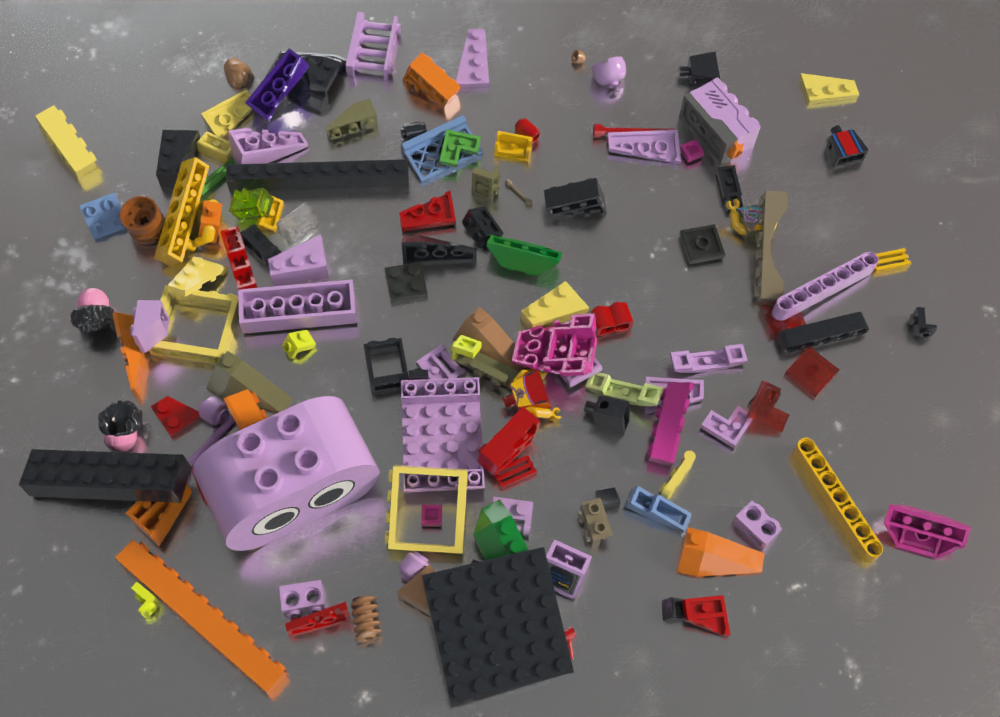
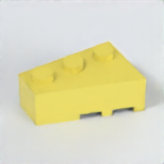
M565 281L523 309L520 321L527 329L539 325L545 328L554 325L553 321L556 320L562 323L571 320L570 316L588 314L589 307Z

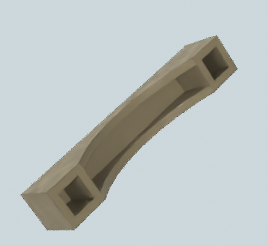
M766 190L759 198V207H762L761 214L758 216V225H761V230L758 232L757 242L760 243V250L758 249L756 254L759 267L756 268L755 277L758 279V286H755V297H757V302L776 304L778 298L784 295V281L779 276L771 255V240L777 222L787 211L788 192Z

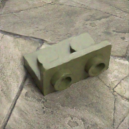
M495 165L492 173L475 167L472 172L471 194L491 201L494 194L497 195L500 189L498 184L501 177L499 166Z

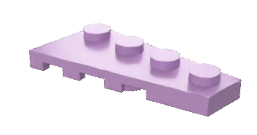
M678 130L611 132L607 134L609 152L679 165L681 163Z

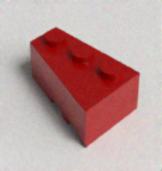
M522 407L493 436L488 444L485 443L479 449L477 462L495 477L533 443L541 421L526 408Z

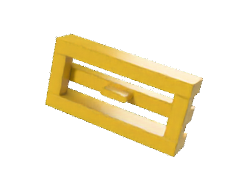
M902 248L877 253L876 255L879 260L877 265L889 264L903 260V262L879 267L876 265L874 273L910 267L911 261H908V254H905L906 249Z

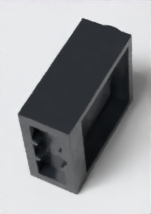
M389 338L385 341H370L363 344L371 393L401 389V380H409L402 338ZM398 351L402 373L374 378L370 356Z

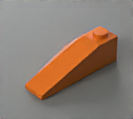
M115 312L113 313L116 333L121 345L124 346L120 347L121 353L123 354L124 361L128 362V364H125L130 389L134 396L138 397L146 353H141L139 347L135 344L134 337H131L130 329L135 321L133 315Z
M688 527L683 538L677 573L695 578L715 575L717 577L730 574H761L765 553L712 533Z

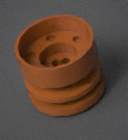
M137 196L126 201L121 207L120 221L134 241L143 245L159 241L165 217L155 201L147 196Z

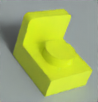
M460 335L457 341H453L450 348L452 360L456 361L459 354L473 359L481 349L482 342Z
M136 582L131 589L136 593L134 597L143 604L138 609V612L146 618L156 611L160 601Z

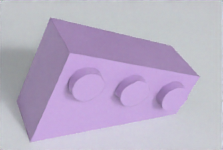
M321 234L268 259L273 286L329 277Z

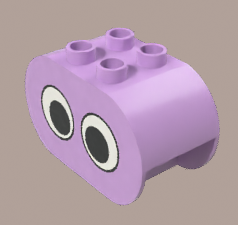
M323 396L303 401L233 433L210 446L200 455L193 466V474L226 546L236 551L251 550L267 545L355 502L376 484L380 475L379 468L347 407L340 398L334 396Z

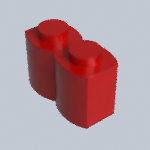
M614 302L611 306H596L590 312L594 313L596 317V336L626 331L633 326L634 321L627 302Z

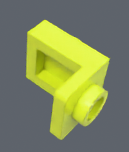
M308 330L288 333L282 347L289 358L294 359L298 352L314 349L316 343Z

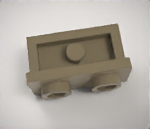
M601 498L582 502L580 510L577 512L580 523L584 524L585 530L583 533L586 542H590L591 548L597 547L602 539L612 537L613 533Z

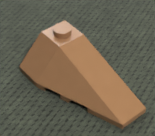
M481 307L466 318L453 338V341H457L460 335L480 341L482 342L481 349L479 350L480 353L519 372L530 369L512 363L515 343Z

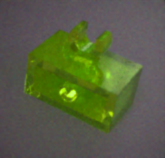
M264 188L254 190L242 189L240 192L235 190L229 212L239 221L269 217L274 198Z

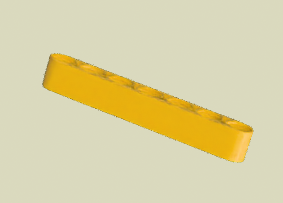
M806 437L801 438L793 450L796 460L859 557L866 563L874 562L883 552L882 544L814 441ZM801 447L806 448L808 452L803 451ZM811 463H815L819 468H814ZM822 480L828 481L830 485L824 484ZM833 497H838L841 502L835 501ZM844 513L849 514L852 520L846 518ZM856 530L860 531L863 537L858 536ZM867 548H871L875 555L870 554Z

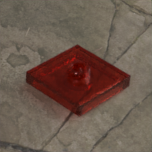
M809 346L787 369L785 374L812 396L816 397L835 377L839 369Z

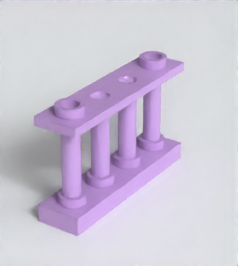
M357 12L346 62L347 76L354 77L355 70L358 69L384 72V81H388L389 74H392L393 64L391 62L396 37L401 31L398 16H394L393 24L368 22V20H365L364 12ZM364 30L391 31L390 38L365 35ZM361 43L388 44L387 51L364 49ZM364 55L386 59L383 65L359 62L358 57Z

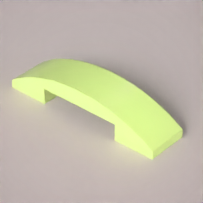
M600 372L589 377L585 385L586 389L598 395L629 401V404L638 406H657L664 390L663 387L645 383L644 386L614 380L611 379L610 375Z

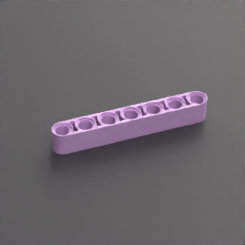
M865 252L781 296L773 307V317L781 321L786 320L867 277L872 273L879 261L877 255L872 252Z

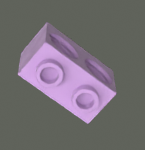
M753 501L744 507L732 522L761 551L782 530L779 522L772 517L770 518L765 513L764 508ZM746 514L753 515L755 520L748 519ZM761 528L768 529L770 535L764 534Z
M321 580L279 586L281 610L283 615L288 618L299 617L301 613L308 612L312 614L326 609L324 588ZM313 594L319 596L315 602L308 601V598ZM291 598L298 599L297 603L292 606L287 605L288 600Z

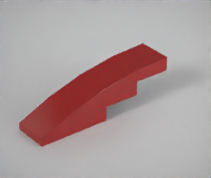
M238 226L221 230V236L238 290L257 288Z

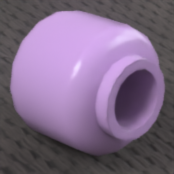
M208 397L199 404V416L211 425L222 424L229 416L228 406L216 397Z
M417 551L407 553L399 565V569L402 572L401 577L409 582L429 565L427 563L429 559Z

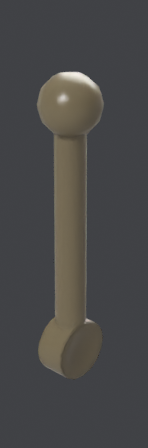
M510 179L505 181L506 186H510L525 201L526 206L532 205V200L527 199L512 184Z

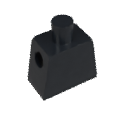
M716 52L690 56L687 66H679V77L688 76L689 85L694 87H701L717 77L720 79Z
M600 395L596 403L587 400L584 406V412L593 414L596 425L623 435L625 434L631 419L629 401Z

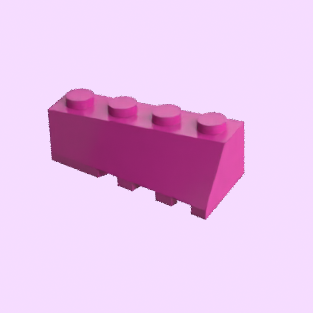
M673 382L668 383L666 388H664L660 397L663 400L662 405L657 407L655 414L658 422L657 425L653 424L651 436H654L653 443L648 444L646 452L649 455L648 461L672 467L680 441L679 433H681L685 421L683 415L686 414L690 402L687 398L691 390H693L694 383Z

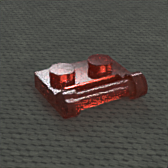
M775 305L760 306V313L770 338L776 337L779 332L785 329L806 325L801 312L781 321L770 317V313H772Z

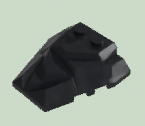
M280 51L268 73L285 54V51ZM295 52L310 67L291 89L289 97L297 99L304 108L321 114L328 102L327 91L336 75L344 74L347 59L334 54Z

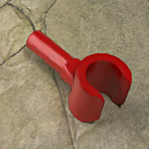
M570 627L565 629L564 632L570 657L574 658L571 639L576 638L574 628Z

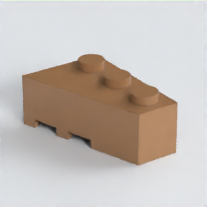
M428 565L397 591L398 599L409 603L415 609L429 616L430 613L421 575L435 572L433 568Z

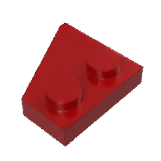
M169 396L150 406L171 438H174L202 420L199 416V411Z
M724 595L682 600L686 622L724 637L731 636Z

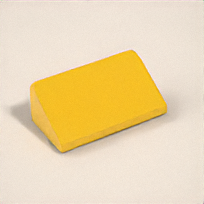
M269 194L262 199L255 223L258 226L257 228L261 231L276 232L283 200Z

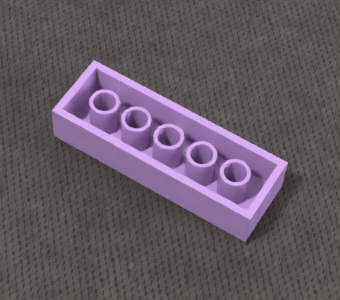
M353 279L238 290L239 324L243 334L357 323Z

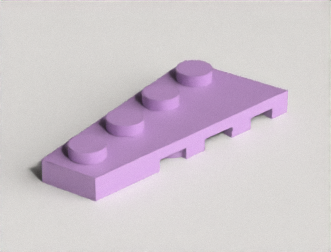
M468 29L456 78L461 88L489 87L485 29Z

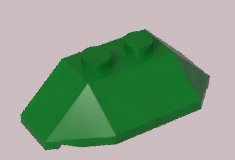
M491 235L487 242V247L502 267L511 271H521L527 275H539L559 264L562 257V252L512 238Z
M500 499L481 509L473 536L485 560L529 550L512 515Z

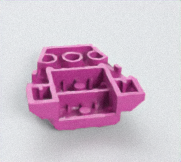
M575 314L570 316L571 320L562 323L556 320L553 321L554 325L543 328L542 325L518 332L512 363L563 376H579L591 373L597 346L595 314Z

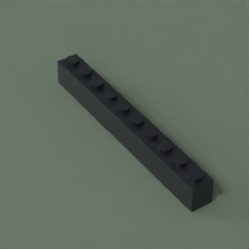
M408 159L227 164L226 182L229 192L409 186Z

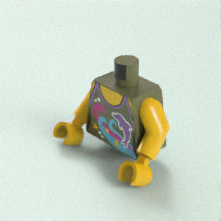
M737 199L733 200L734 207H732L731 201H727L726 207L731 210L729 215L732 228L742 235L744 240H755L757 246L760 247V243L757 242V235L761 230V225H758V216L761 214L762 207L753 205L738 208L740 203Z

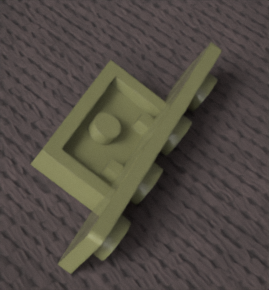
M480 352L473 359L461 354L456 359V363L473 370L475 375L481 378L485 376L497 386L503 385L511 389L510 384L520 373Z

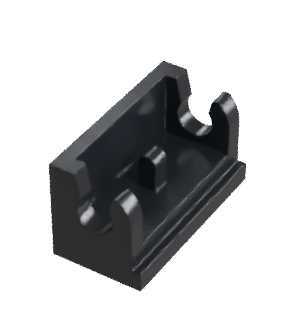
M256 224L251 225L245 231L240 232L242 240L267 265L269 264V258L282 252L257 228Z

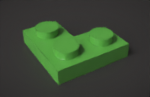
M446 129L439 164L457 168L460 152L478 155L481 137Z

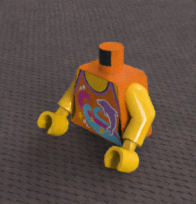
M215 199L199 202L197 213L202 211L199 236L195 238V241L189 238L186 249L190 252H194L197 246L217 243L222 204L218 203Z

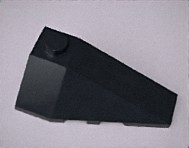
M409 234L401 238L403 264L415 262L423 264L477 261V248L422 235Z

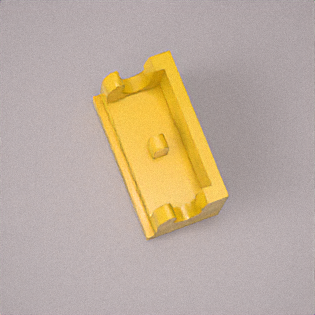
M498 131L497 141L494 146V156L528 163L533 137Z

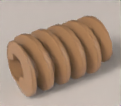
M360 596L352 599L353 625L356 626L354 633L358 634L355 636V641L358 643L373 642L379 639L375 635L381 633V629H374V627L379 625L380 621L373 620L379 614L372 612L378 606L371 604V602L377 600L376 596Z

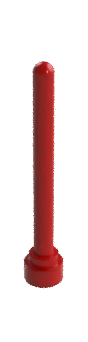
M594 124L593 138H601V136L607 135L611 132L657 131L676 129L606 128L601 124Z

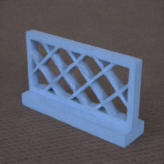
M464 115L401 144L402 155L408 159L421 183L455 168L447 165L439 168L435 166V163L441 157L438 154L440 148L442 149L443 147L442 141L445 138L446 129L457 132L465 130L467 134L473 135L466 124L467 120ZM480 145L478 155L460 152L462 156L458 160L457 166L483 155ZM427 147H437L436 155L426 152ZM414 153L421 154V161L413 160L410 155ZM424 156L435 158L433 165L423 163ZM421 166L431 169L430 174L423 177L420 173Z

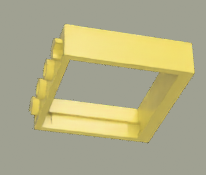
M165 285L161 301L166 312L168 311L171 298L230 307L218 350L160 341L149 350L150 354L217 364L223 355L230 350L239 318L238 297L234 294L224 295L215 291L205 292L196 290L184 297L169 292L168 286Z
M394 465L393 470H389V482H392V490H388L387 502L391 503L390 511L387 510L386 523H390L389 531L385 532V543H388V549L462 554L468 469ZM400 473L459 477L455 546L395 542Z

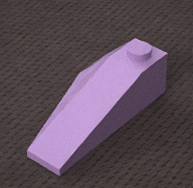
M250 128L228 131L232 156L236 164L270 163L308 147V143L301 132L279 131L278 133H268V130L263 129L262 132H254Z

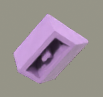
M137 300V307L133 309L135 321L134 325H131L130 333L131 337H134L135 344L139 347L141 353H146L167 337L170 318L161 300Z

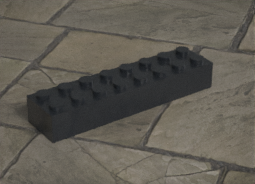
M32 449L19 486L29 496L181 503L191 465L183 454Z

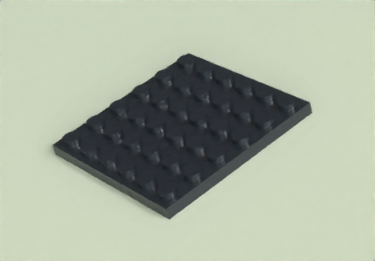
M544 547L421 575L449 704L574 673Z

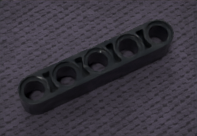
M855 312L785 329L779 332L776 337L782 352L787 354L861 336L869 331V327L863 313Z

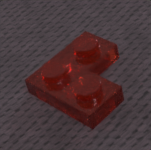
M761 381L747 417L774 430L783 432L790 414L774 407L781 388L766 381Z

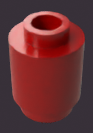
M527 118L519 119L515 124V132L518 135L533 137L532 144L541 135L539 128Z

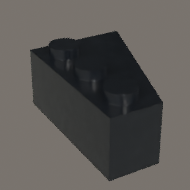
M162 130L156 170L160 187H175L181 163L195 157L197 141L201 138L199 130Z

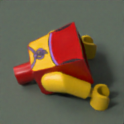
M521 370L510 384L513 394L502 397L506 408L517 405L520 410L524 407L535 417L549 418L552 422H557L561 418V416L555 415L560 412L559 408L550 410L552 407L543 383L547 372L542 373V370Z

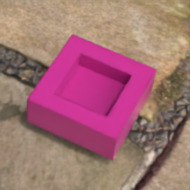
M696 139L680 146V151L687 162L704 156V151Z
M422 504L421 526L442 527V505Z

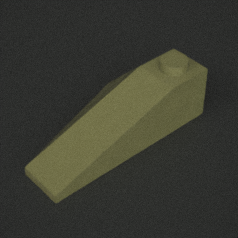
M229 351L215 365L207 385V390L223 400L228 396L248 389L251 393H256L260 400L257 403L260 409L274 413L285 410L293 400L283 390Z

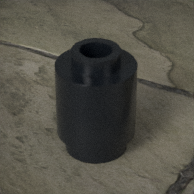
M420 121L403 124V128L400 129L401 137L408 141L427 132L425 122L420 123Z

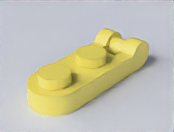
M686 451L684 453L681 466L679 468L675 467L670 474L671 480L668 483L664 482L660 487L659 492L664 498L669 499L692 467L696 458L693 451Z

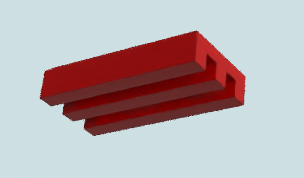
M526 455L510 462L495 476V479L502 490L537 474V470L534 468L530 456ZM527 463V464H525V465H522V466H520V467H518V468H515V469H513V470H511V471H509V472H506V473H504V474H502V475L499 476V474H501V473H503V472H505V471H508V470H510V469H512V468H514V467H517V466H519V465H521V464ZM530 468V471H528V472H525V473H523V474H521V475H519V476H516V477H514V478H512V479H509V480H507V481H505V482H502V481H501V480H503V479H505V478H508V477L513 476V475H515V474H517V473H519V472H521V471H523V470H526V469Z

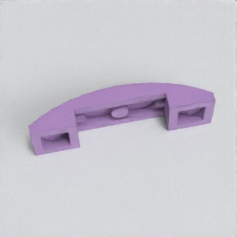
M743 344L725 346L722 350L689 353V350L670 352L674 371L682 373L722 370L747 363L748 361Z

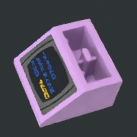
M554 539L546 556L554 590L574 600L590 565L592 556Z

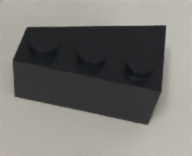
M588 178L584 181L571 182L567 185L555 186L544 190L545 205L550 217L573 216V213L584 212V215H590V212L601 211V214H607L605 196L597 178Z

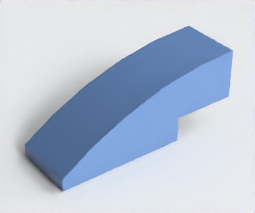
M639 486L631 489L624 505L626 508L650 520L682 532L686 530L692 513L659 494L653 495Z

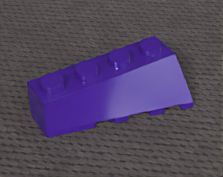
M289 48L245 103L263 119L270 121L278 105L310 66L301 56Z

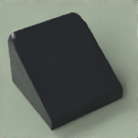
M615 487L595 491L597 499L601 498L604 509L620 506V498Z
M670 597L662 600L663 620L685 621L683 599Z

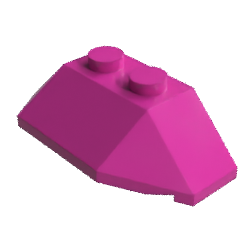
M889 504L884 520V525L897 547L935 558L964 548L971 531L970 526L947 516L908 505Z

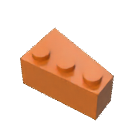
M423 52L408 66L402 79L405 83L409 81L414 84L416 90L422 89L428 93L427 97L442 107H445L461 89L456 80L451 79L444 69L438 67Z
M186 484L181 503L137 501L125 514L134 525L160 547L192 491Z

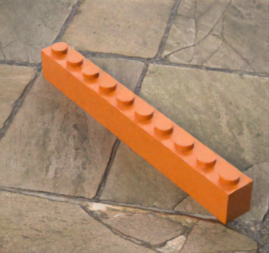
M132 539L115 557L119 564L270 697L287 678L284 672L286 668L277 660L275 662L271 661L268 658L270 654L263 647L259 649L253 645L255 641L247 633L244 635L237 631L239 627L231 619L227 622L222 618L223 612L216 606L212 609L207 604L209 600L201 593L196 595L192 591L194 587L186 580L181 582L177 578L179 574L173 568H165L163 566L165 562L158 555L152 556L149 554L148 551L150 549L142 541L138 544Z

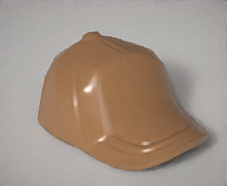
M229 58L225 62L224 72L231 87L241 89L253 83L254 75L247 64L237 58Z

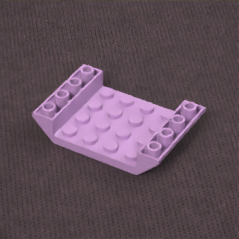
M479 377L401 380L403 465L468 469L467 490L485 489L484 469L477 462L478 451L482 447ZM403 473V493L458 490L459 477Z

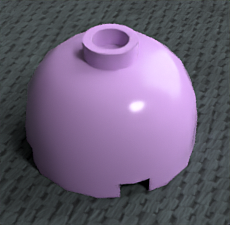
M612 57L607 59L608 62L602 63L600 61L594 64L591 69L595 81L600 85L609 86V88L617 87L626 75V64L623 57Z

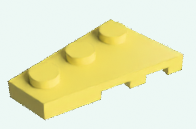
M800 74L799 78L808 105L857 99L859 96L854 80Z
M247 89L201 113L203 120L214 135L224 139V135L229 130H234L252 111L245 103L251 96Z
M193 257L168 284V291L186 297L202 288V284L207 281L213 282L216 280V276L227 274L228 267L199 257Z

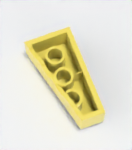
M53 105L35 116L41 132L47 136L51 145H54L58 154L61 157H65L64 161L78 179L97 168L95 161H97L96 157L91 151L88 153L85 148L87 147L86 143L81 137L78 138L75 135L77 133L71 123L67 124L65 121L67 118L61 109L58 111Z

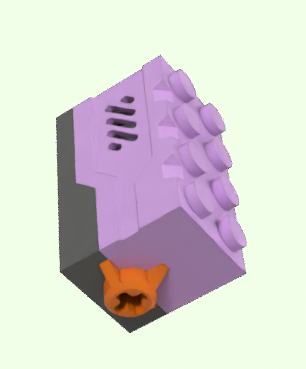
M717 77L711 82L684 95L679 117L715 160L722 165L731 159L738 158L742 153L754 147L761 126L756 119L749 117L748 109L738 104L737 97L732 93H728L726 84Z

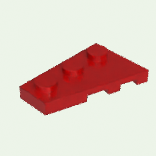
M450 190L438 198H431L429 202L422 205L417 204L399 212L402 232L456 224Z
M345 601L304 617L292 618L290 622L285 623L290 637L351 621Z

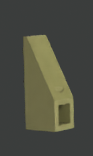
M367 99L353 103L326 127L327 139H337L350 133L353 134L357 131L377 126V114L371 100Z

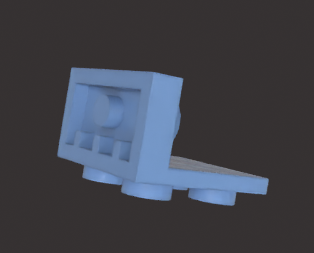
M115 192L79 205L93 239L96 240L125 229L120 221L121 206Z

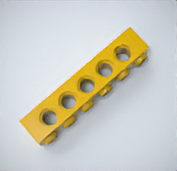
M196 157L181 163L154 256L155 259L168 266L183 262L208 173L209 165Z

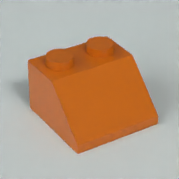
M247 389L224 398L240 430L268 418L265 410H260L257 404L260 400L255 392L251 393Z

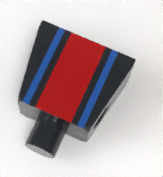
M840 125L831 128L832 135L828 139L827 149L833 168L865 159L869 150L854 130L842 131Z

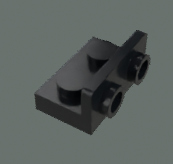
M485 206L468 209L462 220V223L479 248L484 247L491 235L502 237L504 234Z

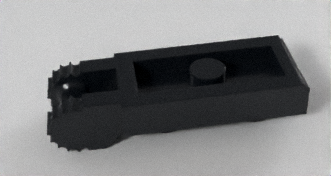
M735 165L717 167L716 172L722 197L725 200L726 211L731 212L726 207L727 201H731V199L739 200L740 205L738 208L743 207L742 192Z

